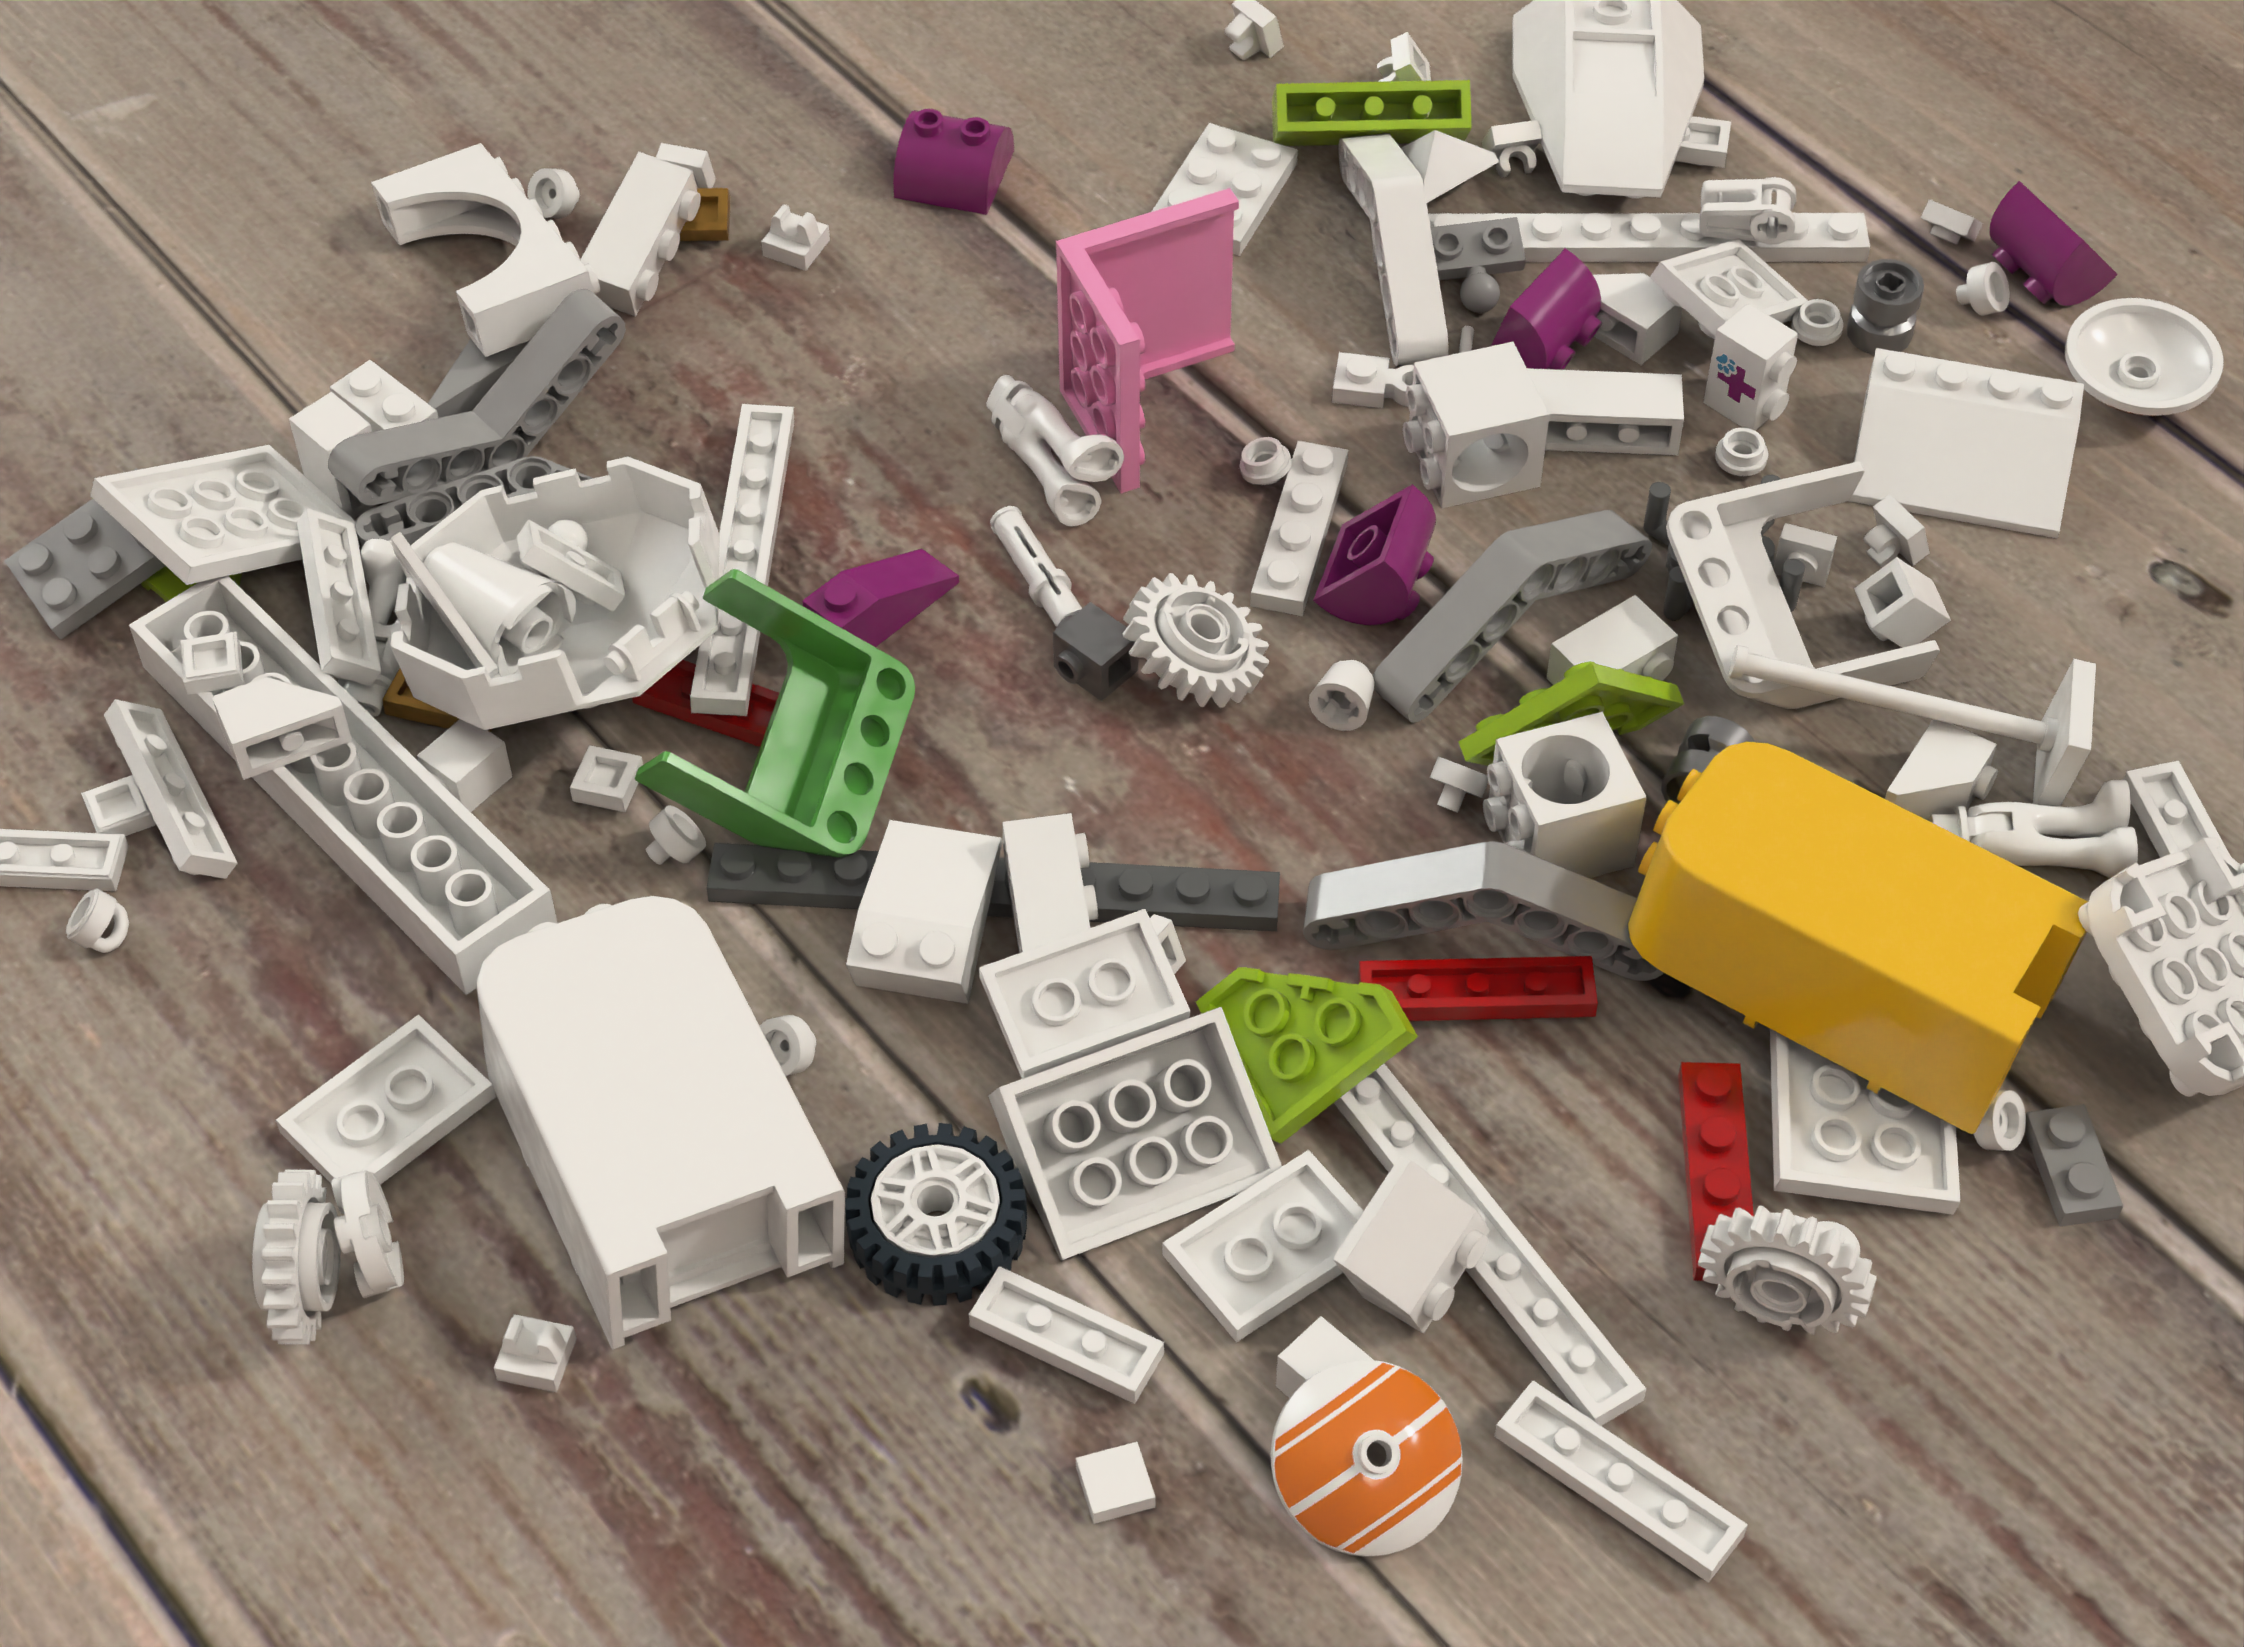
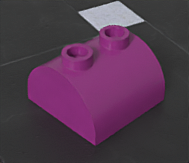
M934 109L912 111L903 126L897 147L893 177L894 198L987 215L1014 153V138L1011 128L989 124L985 119L979 117L962 119L945 116Z
M2020 181L2010 189L1996 208L1991 219L1989 234L1991 240L1998 248L1991 255L2012 275L2019 268L2030 277L2023 285L2044 305L2051 298L2064 306L2079 304L2096 295L2118 275L2080 236Z
M1565 248L1511 304L1491 346L1514 342L1526 368L1564 370L1575 354V351L1569 346L1576 341L1585 347L1602 325V322L1596 318L1601 308V294L1598 284L1588 267Z
M1412 484L1342 524L1313 601L1328 613L1356 624L1379 625L1393 621L1396 618L1402 620L1408 617L1420 601V595L1413 590L1415 582L1429 571L1434 562V557L1427 552L1436 526V515L1427 497Z

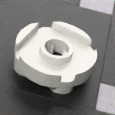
M364 1170L332 1179V1189L336 1204L341 1214H345L334 1218L336 1236L344 1254L355 1252L358 1262L354 1263V1273L362 1297L367 1298L402 1286L404 1284V1270L399 1242L392 1243L388 1223L393 1222L375 1174L372 1171Z

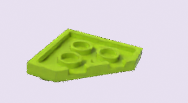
M1591 661L1583 662L1569 668L1564 673L1565 679L1553 686L1537 689L1524 695L1519 700L1520 705L1506 714L1490 716L1480 721L1476 725L1474 733L1458 742L1466 762L1488 766L1493 763L1495 744L1498 738L1603 712L1612 731L1617 729L1619 735L1646 727L1684 705V701L1676 684L1653 679L1650 676L1626 672L1623 669L1599 665Z
M1238 967L1195 1001L1201 1014L1222 1007L1271 1139L1280 1144L1418 1038L1393 992L1380 984L1364 982L1352 984L1336 982L1325 977L1293 973L1282 975L1266 973L1260 969Z

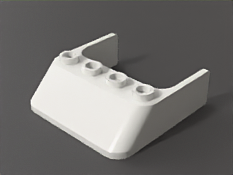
M1861 462L1849 463L1687 501L1676 506L1671 512L1666 525L1669 541L1722 676L1729 688L1738 695L1785 709H1798L1840 698L1743 675L1741 680L1730 678L1729 669L1736 645L1749 647L1748 653L1814 668L1763 545L1761 530L1767 522L1775 518L1850 500L1865 473ZM1936 640L1817 669L1891 686L1922 678L1940 652Z

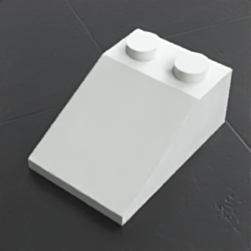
M894 820L889 821L858 909L846 962L855 985L969 1003L1003 842L1001 837Z

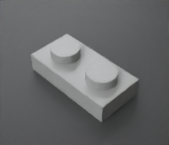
M2085 1104L2027 1112L2025 1134L2059 1227L2117 1219L2123 1204Z

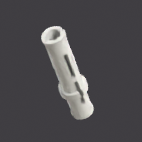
M1007 506L998 510L990 520L991 529L997 534L1013 562L1029 584L1028 593L1035 605L1044 607L1057 627L1065 617L1075 615L1082 609L1071 592L1072 583L1063 570L1056 569L1041 543L1022 517L1019 508Z

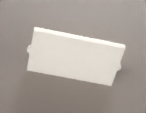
M398 532L392 536L389 542L393 546L394 554L475 667L485 666L491 679L501 677L494 661L402 533Z

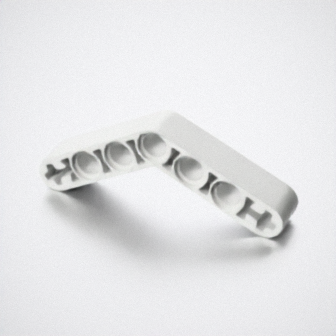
M1388 133L1340 138L1339 164L1342 179L1369 217L1394 365H1414L1415 362L1448 356L1449 346L1446 320L1421 174Z

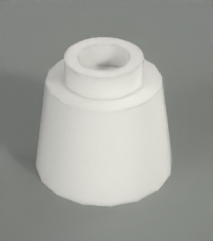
M1346 660L1334 663L1310 693L1309 706L1312 713L1320 722L1336 730L1352 731L1361 727L1367 719L1374 692V678L1369 669L1359 661Z

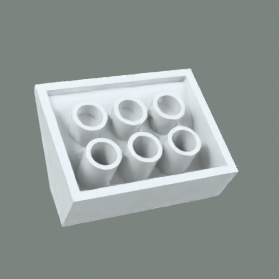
M1876 348L1866 389L1854 462H1861L1865 473L1851 499L1848 501L1874 506L1890 494L1911 513L2058 538L2080 422L2084 384Z
M1222 1007L1001 1086L988 1095L1009 1153L1013 1158L1016 1168H1019L1026 1189L1061 1261L1240 1194L1282 1167Z

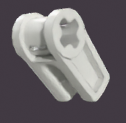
M1778 177L1704 181L1701 190V212L1699 219L1701 236L1756 241L1770 245L1787 241L1795 230V217L1791 212L1796 203L1795 187L1791 182ZM1773 191L1777 193L1776 205L1771 204ZM1770 217H1775L1774 230L1769 229Z

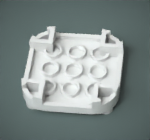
M2218 837L2202 838L2186 849L2142 865H2138L2135 862L2092 891L2089 902L2082 905L2078 911L2079 920L2083 928L2094 937L2097 947L2109 967L2112 979L2121 987L2139 1019L2143 1033L2152 1041L2158 1054L2170 1069V1079L2174 1087L2181 1094L2188 1097L2199 1092L2208 1096L2223 1095L2244 1086V863L2240 865L2225 851L2218 849L2220 848Z

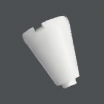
M456 542L436 547L428 554L423 563L494 661L501 677L520 673L518 668L519 658L558 650L563 643L564 638L557 633L564 618L570 623L573 622L576 612V600L574 594L562 584Z

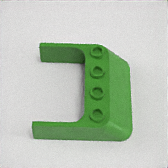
M732 569L706 587L702 597L703 600L771 637L785 652L788 663L782 688L745 791L734 787L668 751H664L639 767L635 780L754 844L831 857L849 856L859 850L867 838L914 699L915 683L909 669L894 657L742 571Z

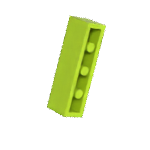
M1470 80L1276 84L1272 97L1273 142L1284 146L1339 145L1340 138L1388 133L1397 144H1409L1434 130L1465 141L1472 129Z

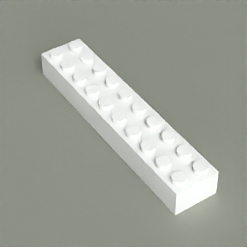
M229 576L199 582L129 625L143 668L233 759L234 757L224 736L212 696L235 687L187 695L183 683L180 640L236 631L241 647L244 685L268 677L339 697L351 734V742L264 772L252 778L466 995L477 988L476 981L481 965L496 947L517 936L528 933L533 927L541 923L552 922L557 924L550 889L334 678L327 673L321 672L320 665Z

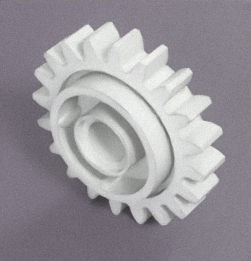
M1169 573L1164 582L1155 577L1152 578L1146 588L1141 587L1123 617V620L1129 624L1123 632V637L1135 642L1129 651L1130 656L1143 657L1147 660L1141 672L1143 674L1155 672L1160 677L1158 687L1164 689L1171 685L1177 688V697L1181 701L1185 699L1188 693H1193L1200 707H1204L1211 697L1220 708L1225 707L1230 698L1240 703L1247 692L1251 693L1264 676L1262 672L1269 664V660L1263 656L1269 644L1264 640L1256 638L1262 630L1261 624L1247 623L1245 618L1249 614L1250 609L1248 607L1237 608L1232 603L1234 594L1231 592L1223 596L1216 593L1215 584L1212 581H1209L1202 588L1198 587L1196 579L1190 574L1183 584L1180 583L1173 573Z
M285 1170V1172H279L278 1182H273L272 1184L273 1200H268L262 1206L256 1222L252 1255L254 1292L259 1308L268 1311L267 1328H272V1340H278V1344H309L310 1341H315L316 1330L321 1329V1311L330 1310L337 1292L340 1271V1245L334 1227V1218L337 1217V1213L332 1203H325L326 1188L321 1187L322 1176L316 1175V1170Z
M1758 1206L1754 1217L1740 1207L1735 1208L1732 1218L1723 1214L1718 1215L1715 1225L1708 1226L1698 1260V1266L1706 1269L1703 1280L1718 1284L1715 1295L1721 1298L1731 1297L1736 1303L1734 1308L1736 1311H1746L1756 1317L1758 1322L1778 1325L1785 1331H1789L1792 1324L1801 1325L1809 1334H1815L1816 1327L1819 1325L1832 1333L1838 1332L1840 1323L1853 1328L1856 1325L1858 1316H1866L1877 1280L1875 1275L1870 1274L1872 1261L1857 1257L1860 1249L1858 1244H1843L1839 1240L1840 1230H1828L1817 1223V1218L1809 1217L1806 1219L1796 1216L1789 1209H1784L1782 1213H1770L1764 1206Z

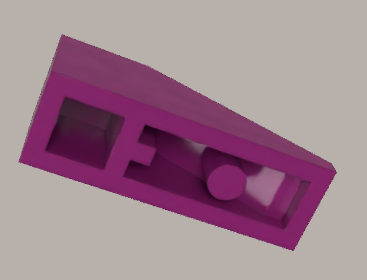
M921 548L843 570L802 600L803 607L877 647L959 584V575Z

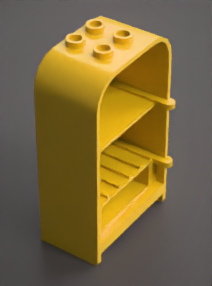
M1743 742L1729 745L1714 756L1703 772L1692 769L1679 791L1677 800L1681 802L1678 804L1669 800L1662 809L1653 829L1661 837L1658 843L1654 841L1650 845L1638 869V873L1646 877L1627 926L1631 943L1642 958L1665 974L1745 1015L1743 1024L1754 1029L1757 1023H1760L1869 1081L1866 1089L1878 1094L1882 1087L1969 1134H1974L2000 1090L2035 1018L2041 1019L2048 1005L2053 1000L2087 933L2079 920L2078 911L2082 905L2089 901L1788 750L1768 743Z

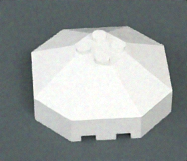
M624 457L607 461L609 475L580 481L575 468L533 478V486L536 492L507 498L503 485L479 491L410 545L423 563L428 554L436 547L456 542L527 570L520 559L517 535L527 521L531 520L548 530L557 521L572 520L580 524L586 531L588 537L586 552L620 570L625 597L614 612L598 603L594 606L587 605L575 597L576 612L573 622L570 623L564 618L557 633L564 638L558 650L519 658L518 668L520 673L491 679L485 666L475 667L401 564L406 575V583L398 585L395 613L401 626L400 631L392 632L390 647L413 697L476 727L489 730L574 710L589 709L601 704L633 698L643 694L718 630L719 608L706 602L702 597L706 587L719 579L720 535L701 484L631 457Z

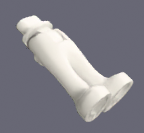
M1010 375L1001 376L995 383L986 404L992 412V423L997 429H1000L1003 443L1014 450L1034 472L1044 487L1048 506L1061 523L1067 526L1085 524L1096 515L1101 505L1099 492L1086 481H1104L1115 475L1123 464V449L1113 438L1105 435L1096 434L1079 437L1071 430L1057 408L1045 397L1033 391L1023 381H1015ZM1051 447L1061 460L1063 466L1052 455Z
M371 539L364 543L360 555L364 577L370 586L368 600L381 674L371 687L339 679L338 683L371 716H378L383 706L382 699L400 668L390 646L392 632L400 631L401 624L398 618L392 625H387L396 605L398 585L406 583V575L402 569L401 562L394 554L393 546L390 542L384 539Z
M2126 780L2105 782L2093 802L2082 806L2057 807L2021 802H1995L1970 807L1968 812H1966L1965 806H1957L1954 814L1930 815V822L2017 866L2047 865L2088 869L2112 878L2138 860L2136 832L2133 827H2128L2131 800L2130 789ZM2044 835L2068 836V837H2078V838H2076V839H2059V838L2047 837V836H2044Z

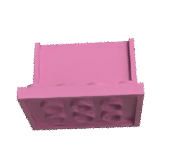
M1230 188L1056 241L1060 392L1086 436L1101 434L1111 437L1123 449V464L1118 472L1111 477L1120 493L1140 488V465L1145 463V454L1140 441V429L1145 427V417L1140 405V392L1145 390V379L1234 352L1235 344L1230 338L1234 210L1239 209V201Z

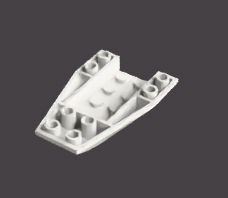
M1533 0L1513 15L1512 77L1531 121L1539 120L1542 135L1540 142L1563 193H1576L1582 196L1595 194L1620 195L1634 199L1643 197L1661 198L1704 84L1701 25L1677 0Z

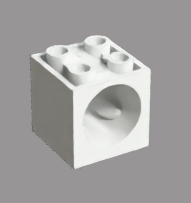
M1514 342L1414 363L1412 385L1406 388V399L1410 417L1409 422L1403 424V436L1408 451L1410 453L1416 452L1420 460V473L1425 488L1427 490L1433 489L1441 508L1540 487L1550 414Z
M1603 712L1496 739L1494 760L1487 767L1490 784L1489 798L1483 801L1485 820L1492 832L1498 831L1505 844L1587 878L1634 867L1647 797Z

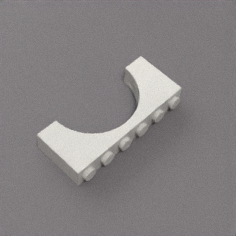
M481 143L371 182L383 224L399 245L439 235L477 234L505 240L516 246L509 258L497 269L479 281L456 291L467 334L485 357L530 341L570 293L579 289H587L594 294L600 293L599 281L592 266L589 263L585 265L581 263L572 242L565 243L562 240L555 222L544 219L539 204L534 198L527 199L518 178L511 179L501 158H493Z

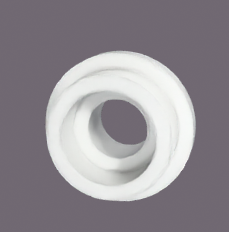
M1813 299L1805 302L1800 310L1794 314L1792 330L1798 333V339L1813 346H1824L1832 344L1840 338L1843 330V320L1839 309L1833 303L1822 299Z
M1735 428L1727 432L1718 442L1715 458L1718 465L1726 472L1737 476H1751L1759 473L1766 466L1768 449L1763 437L1758 432L1749 428Z
M1262 437L1251 441L1242 450L1240 471L1243 478L1249 483L1269 485L1279 481L1287 474L1291 468L1292 459L1289 450L1281 445L1279 440L1272 437Z

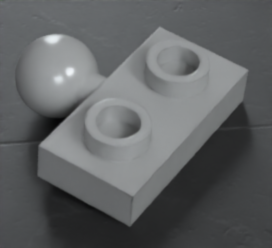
M1517 217L1430 227L1439 280L1467 277L1461 285L1460 298L1463 305L1472 312H1487L1499 300V285L1488 274L1524 270L1526 258Z

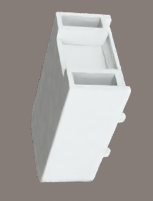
M657 896L630 899L615 905L599 904L590 908L584 915L557 924L552 922L541 923L533 927L528 933L517 936L496 947L484 960L476 986L488 1077L493 1084L495 1094L520 1146L523 1158L531 1170L571 1258L573 1268L581 1280L612 1350L624 1346L625 1337L671 1321V1308L780 1267L783 1268L788 1278L829 1263L831 1268L844 1264L845 1191L708 925L695 909L676 899Z

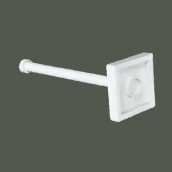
M1736 645L1731 659L1730 678L1741 680L1742 676L1746 675L2037 743L2033 804L2060 807L2091 751L2095 663L2073 659L2042 721L1751 654L1748 653L1749 647Z

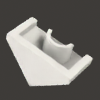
M1437 130L1401 147L1402 151L1421 174L1426 203L1499 162L1495 153Z

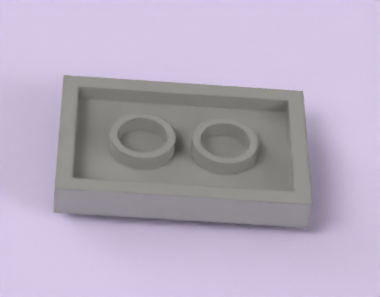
M94 499L88 501L4 560L46 623L60 640L166 566Z

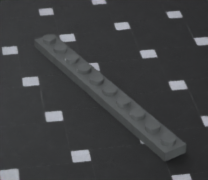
M714 843L706 888L708 901L859 909L879 851L857 850L849 856L831 857L760 845ZM999 857L987 916L1014 918L1005 859ZM1089 862V867L1080 868L1083 886L1094 885L1098 919L1089 920V922L1106 923L1146 909L1149 918L1155 914L1172 920L1174 926L1277 932L1280 872Z

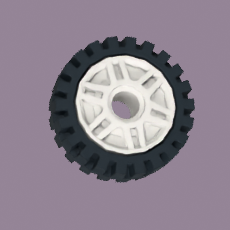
M939 1123L937 1135H929L927 1124L914 1126V1138L908 1139L903 1130H900L890 1135L889 1148L881 1141L870 1148V1160L862 1157L855 1167V1177L850 1176L847 1186V1198H845L846 1227L850 1247L853 1250L854 1259L859 1268L865 1267L867 1278L875 1286L883 1281L885 1293L898 1298L902 1290L906 1291L908 1302L919 1305L922 1304L924 1294L932 1295L933 1306L947 1305V1294L955 1293L960 1303L972 1299V1287L977 1286L983 1292L999 1266L1011 1271L1012 1259L1018 1261L1023 1249V1240L1026 1239L1027 1202L1023 1179L1019 1168L1014 1169L1013 1158L1006 1150L998 1153L997 1142L987 1135L978 1142L976 1130L963 1126L958 1137L954 1136L952 1124ZM932 1211L946 1212L941 1216L935 1217L926 1215Z

